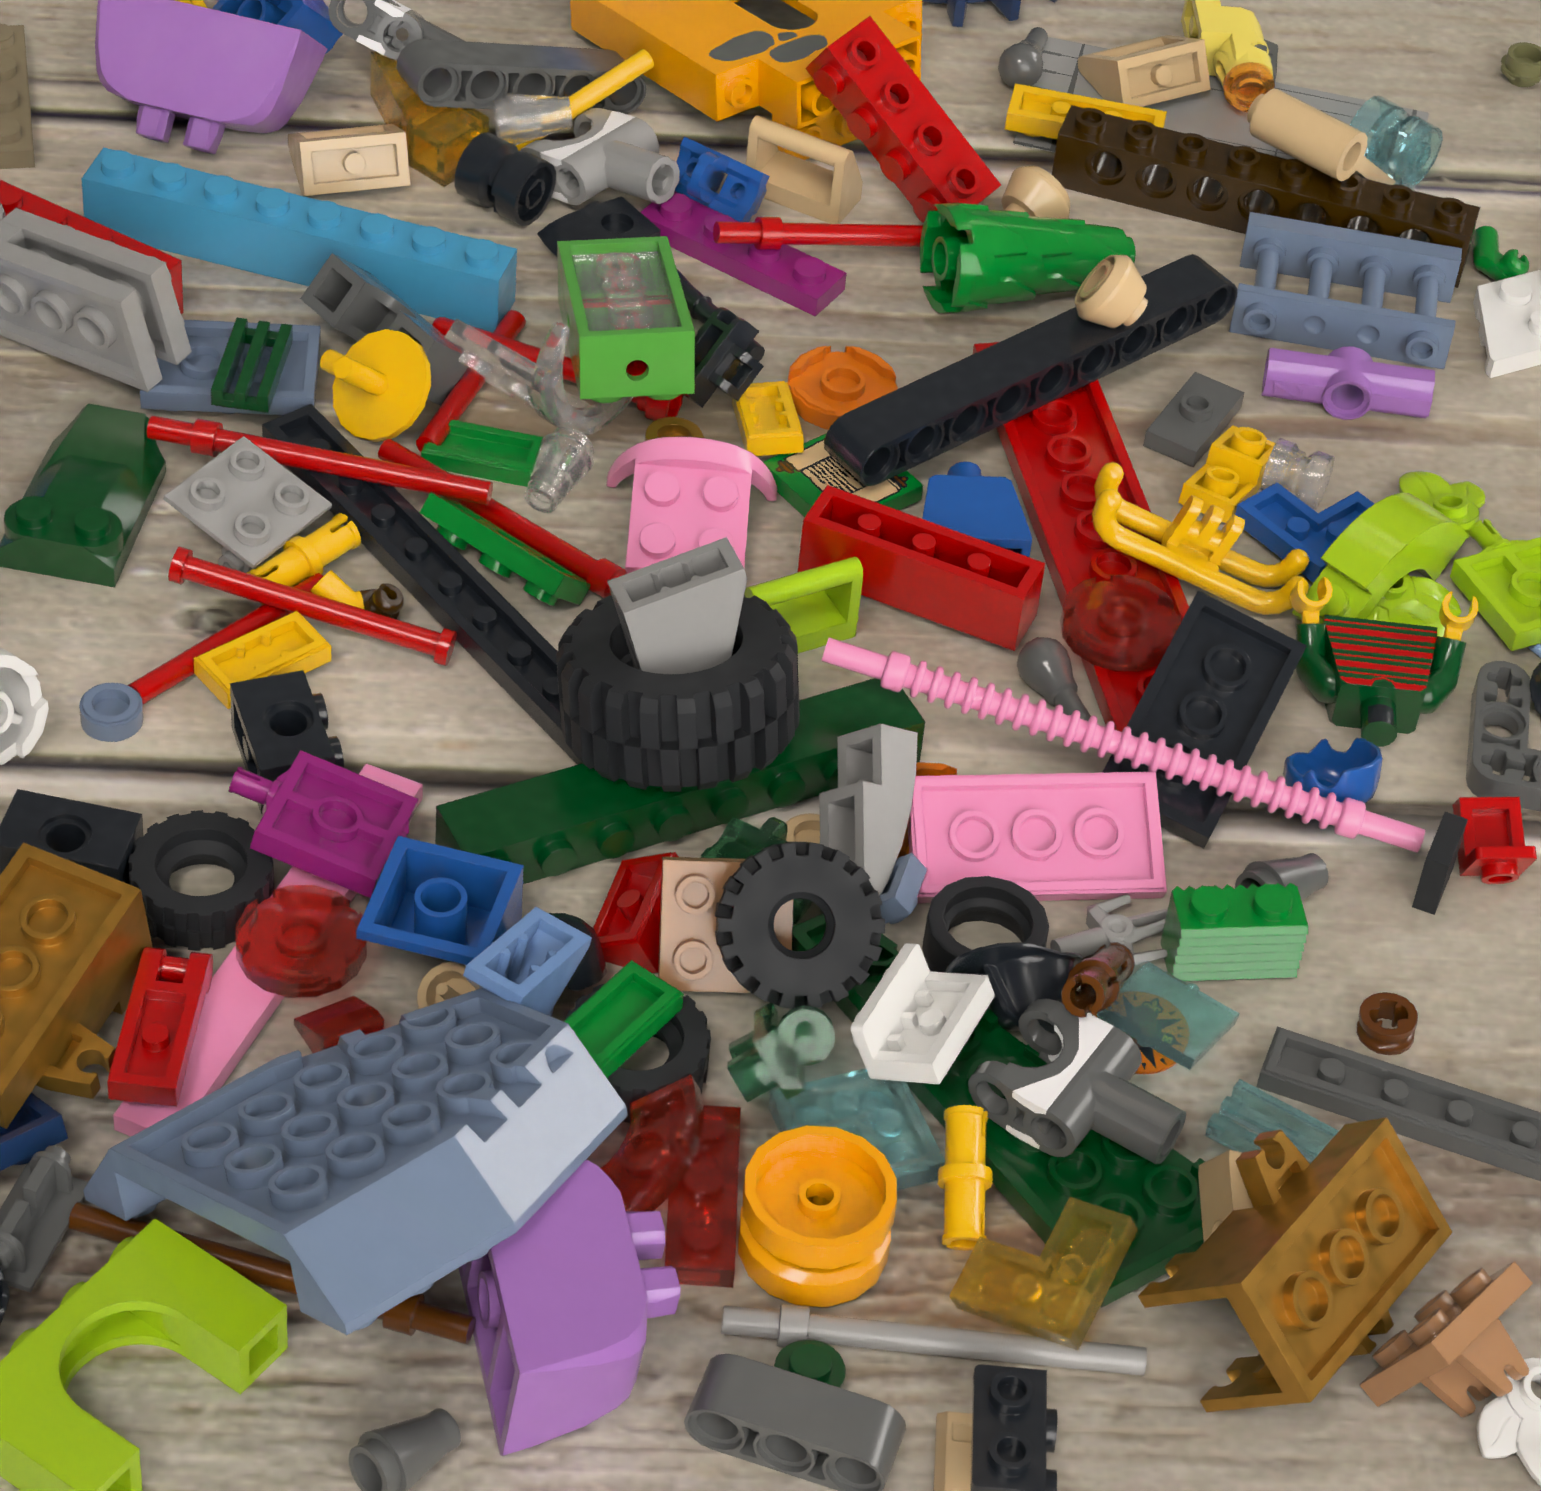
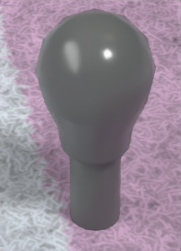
M1034 27L1030 30L1025 40L1010 46L1000 56L999 74L1009 87L1014 88L1015 83L1032 86L1040 79L1043 70L1042 49L1048 40L1047 32L1043 28Z
M1036 637L1027 642L1018 655L1017 668L1020 677L1030 688L1042 695L1050 705H1062L1063 713L1066 715H1071L1073 711L1078 710L1080 711V718L1088 721L1091 715L1077 695L1078 686L1073 677L1071 660L1066 648L1058 640L1049 637Z

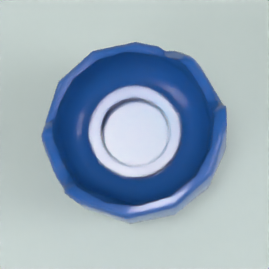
M1356 738L1352 742L1351 747L1344 752L1334 750L1327 739H1321L1308 753L1297 752L1287 757L1284 762L1283 776L1287 786L1292 787L1295 782L1299 781L1302 783V790L1305 792H1310L1311 788L1317 787L1321 797L1326 798L1329 793L1333 792L1336 794V801L1343 802L1345 798H1352L1366 804L1373 798L1378 787L1383 758L1380 748L1364 738Z

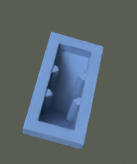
M535 907L469 962L465 967L463 976L476 990L484 989L502 999L516 1002L549 1015L586 954L592 937Z

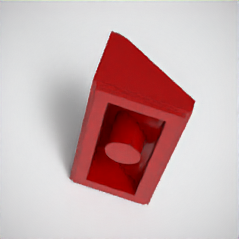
M676 852L622 860L593 926L600 940L605 962L624 967L632 960L649 972L658 973L662 857H679Z

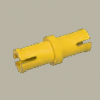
M339 513L332 520L307 536L301 537L297 535L291 538L283 546L282 552L247 573L294 587L317 573L322 575L324 572L323 567L349 550L360 546V533L353 521L341 527L342 524L347 522L348 516Z
M958 1105L949 1107L944 1111L945 1165L938 1169L937 1185L944 1189V1234L942 1235V1245H946L949 1249L968 1251L981 1249L987 1244V1237L985 1236V1190L992 1186L993 1171L990 1167L986 1166V1122L988 1120V1112L977 1106Z

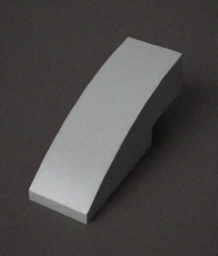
M885 724L874 725L837 737L838 788L819 793L820 844L841 851L849 856V859L857 866L862 867L869 875V881L874 890L879 892V895L882 894L891 876L903 844L911 812L917 764L918 733Z

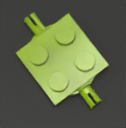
M1484 519L1483 523L1482 520L1477 521L1471 527L1469 535L1483 550L1478 554L1455 559L1450 578L1470 602L1473 596L1476 597L1478 612L1511 651L1540 644L1541 537L1531 540L1509 541L1501 536L1489 519Z

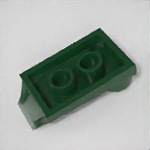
M87 404L83 407L75 419L50 445L23 498L11 504L5 511V534L0 542V567L115 588L166 474V461L158 448L156 440L147 438L149 418L145 413L94 404Z

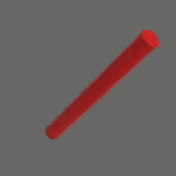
M510 310L505 314L493 333L515 340L526 324L525 317L516 310ZM483 347L420 434L416 440V446L420 452L425 443L430 442L441 446L450 433V426L448 425L450 421H458L500 362L501 359L493 348Z
M320 573L312 575L293 588L312 593L311 589L319 582L323 575ZM263 604L128 684V686L140 694L144 705L194 675L195 657L287 616L292 612Z

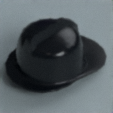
M1021 942L997 943L979 947L958 956L948 964L945 973L988 975L995 994L988 1008L997 1016L998 1024L1006 1031L1020 1032L1019 1019L1032 1002L1038 999H1051L1062 1002L1061 993L1064 984L1067 982L1069 972L1078 962L1084 959L1078 953L1060 952L1035 944ZM1037 1019L1046 1031L1058 1035L1054 1031L1053 1025L1042 1019Z

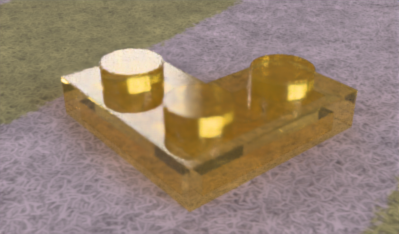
M1069 1197L1040 1257L979 1237L949 1297L959 1310L1078 1351L1138 1228L1131 1216Z

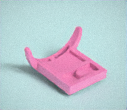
M662 437L640 442L623 452L614 461L607 474L606 486L615 488L626 477L634 474L625 565L627 574L726 537L744 567L751 484L764 494L767 501L777 500V486L774 477L768 467L758 457L739 446L706 438Z

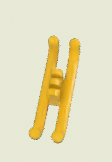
M1110 462L1102 467L1094 485L1096 503L1092 511L1094 529L1102 541L1120 552L1248 611L1269 615L1280 614L1293 608L1290 603V593L1296 583L1302 578L1300 575L1305 571L1309 563L1308 554L1304 550H1291L1281 562L1266 565L1231 550L1243 531L1245 519L1233 514L1220 531L1217 528L1223 519L1224 510L1211 505L1201 521H1199L1197 517L1202 510L1204 501L1191 495L1173 522L1168 521L1121 498L1118 486L1123 479L1124 472L1118 463ZM1122 525H1124V526H1126V527H1128V528H1131V529H1133V530H1135V531H1137V532H1139V533H1141V534H1144V535H1146V536H1148V537H1150V538H1152V539H1154V540H1157V541L1161 542L1162 545L1159 544V543H1157V542H1155V541H1152V540H1150V539H1148V538H1146V537H1144V536H1142V535H1139V534H1137V533H1135V532H1133V531H1131V530H1129V529H1127V528H1124ZM1219 570L1224 571L1234 577H1237L1247 583L1264 588L1280 587L1282 585L1284 586L1276 591L1265 592L1262 590H1258L1248 584H1245L1235 578H1232L1222 572H1219ZM1304 578L1303 590L1304 594L1307 595L1309 584Z

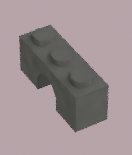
M333 253L300 298L333 328L357 341L369 333L384 329L404 332L423 347L430 362L431 388L427 399L440 406L473 361V359L371 273Z

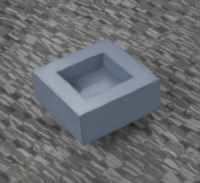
M913 853L897 858L891 876L880 895L883 904L880 905L881 916L885 919V924H896L903 921L917 906V896L927 869Z

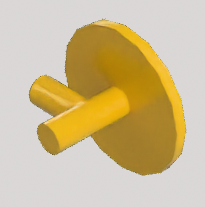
M384 329L369 333L352 345L346 355L329 349L324 352L320 360L321 369L335 376L332 386L333 408L340 424L359 439L380 442L396 438L413 425L426 405L431 388L430 362L423 347L404 332Z

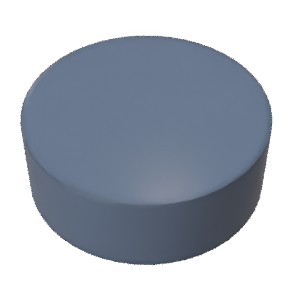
M121 683L100 684L85 692L80 700L79 708L82 729L87 735L96 740L104 742L122 741L135 735L142 727V698L135 689Z

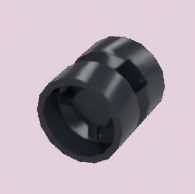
M485 132L472 139L464 149L455 171L454 186L457 194L485 208L494 207L493 211L521 226H527L537 220L547 208L556 184V170L550 162L526 150L518 151L517 146L489 132Z

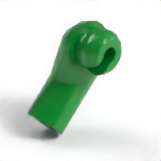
M1481 226L1475 229L1472 238L1473 264L1476 269L1494 281L1528 272L1529 261L1525 255L1518 258V250L1510 249L1504 255L1499 252V235L1495 228Z

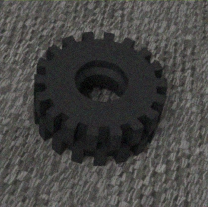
M812 842L774 844L763 848L762 851L753 856H749L739 864L740 867L732 876H729L722 888L724 891L721 899L716 905V943L720 948L722 960L728 971L750 993L765 1002H770L779 1007L789 1009L807 1008L809 1010L820 1008L825 1003L831 1001L838 1002L849 995L848 991L857 984L861 985L870 975L867 972L873 961H878L882 950L879 947L881 934H885V919L882 918L880 905L883 904L879 892L874 890L869 881V875L862 867L857 866L851 861L849 856L839 850ZM802 898L814 902L822 910L825 917L826 928L821 941L815 947L806 951L787 949L778 941L774 932V918L777 911L783 904L793 899Z

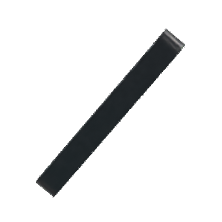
M1194 254L1187 255L1141 276L1147 286L1144 297L1148 300V303L1141 316L1130 326H1125L1122 323L1116 328H1109L1083 320L1078 316L1077 309L1074 307L845 413L827 431L824 439V449L863 485H877L1216 324L1232 309L1237 298L1238 289L1234 283L1202 258Z

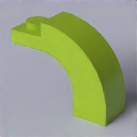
M1397 493L1388 496L1359 515L1331 544L1321 557L1326 567L1309 588L1306 597L1312 601H1318V583L1323 577H1326L1331 582L1333 591L1329 602L1319 611L1320 624L1323 622L1324 615L1366 619L1384 594L1409 572L1417 570L1427 578L1436 581L1469 535L1461 525L1410 493ZM1293 610L1292 614L1302 622V615Z

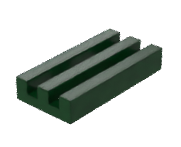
M237 317L211 388V405L268 413L293 342V325L281 324L279 332L270 331V322L259 321L256 329L248 328V319ZM245 344H251L234 394L229 393ZM265 346L273 347L257 397L248 396Z

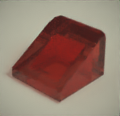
M353 995L294 1018V1026L311 1052L316 1053L336 1046L341 1035L359 1029L365 1035L383 1030L384 1018L377 1009Z

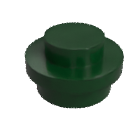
M799 1340L790 1343L779 1352L774 1367L842 1388L844 1385L846 1369L842 1357L834 1348L820 1341Z

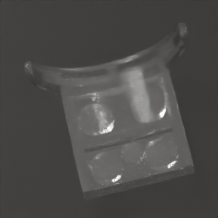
M457 318L444 337L462 351L458 358L461 364L484 377L486 383L513 399L514 396H517L526 401L525 405L537 412L541 418L570 435L584 437L599 432L610 424L633 399V397H622L617 402L590 405L564 390L563 361L570 329L563 322H556L550 328L536 363Z

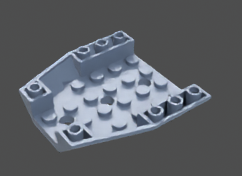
M480 988L403 1014L398 1025L365 1035L359 1029L341 1035L336 1046L302 1057L301 1052L297 1050L269 1061L111 1147L83 1192L86 1201L125 1221L149 1214L157 1207L158 1203L168 1199L289 1260L300 1311L345 1335H349L353 1331L368 1327L378 1316L411 1296L429 1290L434 1282L467 1262L483 1257L490 1248L517 1233L617 1128L628 1114L625 1103L568 1023L516 1002L507 1001Z

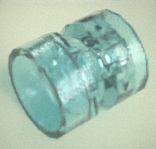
M1381 95L1373 96L1366 101L1350 123V126L1366 133L1368 137L1364 156L1377 167L1379 166L1396 183L1409 188L1418 184L1429 172L1436 161L1443 141L1442 131L1438 127L1416 115L1407 117V112L1402 107Z

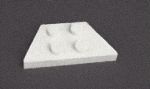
M1541 270L1477 286L1473 305L1476 319L1480 322L1478 331L1480 345L1486 347L1487 359L1484 368L1487 376L1493 378L1541 365Z

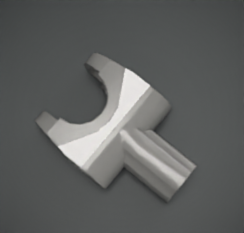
M591 108L577 116L574 121V134L576 138L557 141L548 139L535 140L521 149L554 165L556 184L551 198L571 205H579L608 187L661 204L667 202L673 196L675 188L679 183L680 170L678 164L668 156L659 154V142L653 129L645 121L637 117L612 110Z

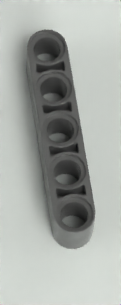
M421 39L407 44L400 52L397 59V70L400 77L420 100L429 106L546 112L623 62L624 59L616 51L608 49ZM641 76L637 77L591 108H602L624 114L633 112L642 104L646 96L644 79Z

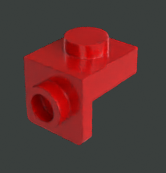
M1459 797L1452 805L1453 814L1468 819L1458 851L1460 876H1481V881L1486 884L1510 883L1518 880L1519 875L1537 860L1536 847L1525 846L1520 797Z

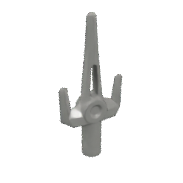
M1122 895L1087 906L1086 924L1089 929L1052 940L1050 949L1060 952L1078 953L1082 957L1095 954L1104 944L1108 948L1111 942H1118L1131 950L1135 965L1167 957L1168 953L1165 949L1134 953L1133 944L1163 932L1168 909L1131 917H1125L1120 914H1108V912L1130 903L1131 898L1129 895Z

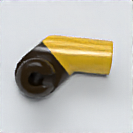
M332 570L327 572L311 589L313 594L397 619L404 605L402 592L392 584H381L378 589L353 591Z

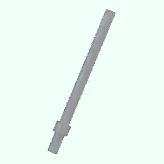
M781 1304L780 1311L724 1305L721 1334L777 1339V1347H785L799 1340H816L830 1345L1144 1376L1147 1364L1146 1347L809 1314V1306Z

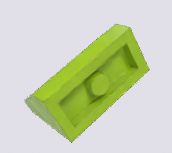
M854 556L746 587L744 595L747 598L755 595L766 601L773 610L776 609L791 626V631L796 636L798 653L826 646L829 637L839 641L856 637L863 583V567L860 560Z

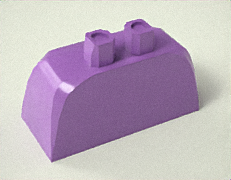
M98 0L95 38L97 74L107 91L139 106L136 134L147 139L168 143L175 116L189 119L183 145L210 154H216L225 128L264 134L280 130L301 104L328 49L299 29L180 1Z
M585 1160L517 1233L490 1248L483 1257L467 1262L459 1267L468 1313L476 1318L473 1335L501 1456L536 1446L587 1426L620 1406L629 1398L637 1379L646 1343L647 1318L676 1314L681 1289L676 1269L672 1266L640 1268L638 1261L661 1259L663 1256L666 1241L665 1228L660 1211L626 1212L620 1190L598 1165L588 1160Z

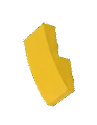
M1232 425L1211 444L1206 464L1184 482L1178 503L1184 505L1191 495L1196 496L1204 501L1201 513L1205 514L1211 505H1215L1224 510L1221 522L1226 523L1233 514L1235 515L1237 504L1252 497L1260 489L1281 456L1283 446L1267 440L1266 436L1256 429Z

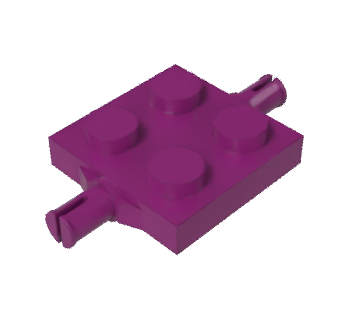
M301 750L291 768L277 777L275 781L254 774L239 766L228 790L230 793H235L264 805L262 819L255 829L250 849L371 898L397 837L409 838V824L414 816L419 800Z

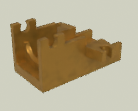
M24 842L0 875V1126L5 1129L14 1119L35 1086L50 1091L90 1099L95 1098L101 1089L98 1074L95 1072L87 1073L82 1070L88 1065L99 1064L110 1073L115 1047L97 1036V1033L112 1011L121 1015L126 1011L131 995L132 983L136 977L144 947H152L141 889Z
M1387 1117L1345 1124L1311 1163L1306 1160L1281 1129L1260 1133L1253 1142L1261 1149L1243 1152L1235 1160L1253 1208L1233 1210L1196 1252L1176 1254L1167 1263L1165 1270L1170 1276L1169 1279L1163 1282L1153 1281L1149 1283L1138 1295L1144 1308L1227 1298L1259 1352L1257 1356L1236 1358L1227 1368L1226 1373L1232 1383L1223 1387L1215 1385L1202 1397L1200 1402L1206 1412L1312 1402L1349 1356L1366 1355L1373 1351L1377 1344L1368 1335L1388 1333L1394 1325L1388 1309L1453 1233Z

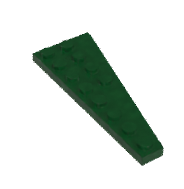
M823 913L792 927V951L809 950L821 941L826 928ZM881 934L879 945L882 950L878 961H873L867 972L870 975L861 985L857 984L848 991V996L835 1002L852 1023L881 981L885 971L899 953L897 951L898 945L883 934ZM987 1008L940 1084L905 1082V1084L945 1128V1109L958 1105L977 1106L969 1092L968 1081L980 1064L986 1061H998L1006 1065L1011 1062L1022 1067H1040L1047 1065V1063L1038 1057L1040 1053L1031 1048L1029 1044H1024L1001 1028L998 1024L997 1016ZM987 1082L994 1093L1006 1099L995 1085ZM988 1118L986 1122V1166L990 1167L993 1171L992 1183L1101 1308L1166 1274L1165 1266L1176 1254L1196 1252L1204 1243L1198 1179L1199 1165L1206 1162L1203 1159L1199 1158L1193 1163L1172 1148L1161 1164H1154L1093 1130L1088 1132L1071 1155L1054 1157L1020 1140Z

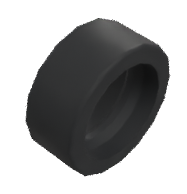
M991 876L965 877L946 885L932 899L926 919L922 945L924 957L930 971L945 973L949 963L958 956L971 951V949L957 942L948 932L952 927L964 922H990L1010 930L1022 943L1046 947L1049 923L1045 908L1031 892L1014 882Z

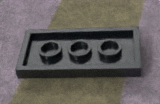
M1197 591L1127 724L1132 730L1131 735L1139 737L1141 733L1147 732L1149 735L1148 740L1156 743L1162 737L1166 740L1165 746L1173 748L1175 744L1181 743L1183 745L1182 751L1190 754L1193 749L1197 748L1200 751V757L1203 759H1208L1209 755L1215 754L1217 756V763L1224 765L1227 760L1231 759L1234 761V768L1242 770L1254 752L1307 645ZM1112 754L1102 773L1148 772V766L1140 764L1137 769H1133L1131 767V760L1123 758L1121 763L1117 764L1114 762V755ZM1158 769L1156 771L1161 827L1204 849L1232 793L1226 791L1223 796H1217L1216 788L1213 786H1208L1207 790L1201 791L1199 789V782L1193 780L1189 785H1183L1182 777L1179 775H1174L1173 779L1167 780L1165 778V771Z

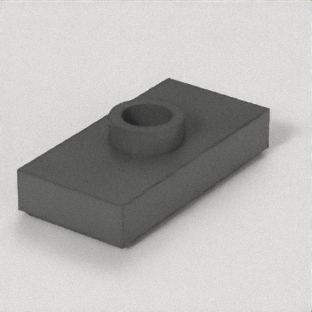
M1194 372L1146 430L1143 446L1194 467L1240 410L1245 392Z

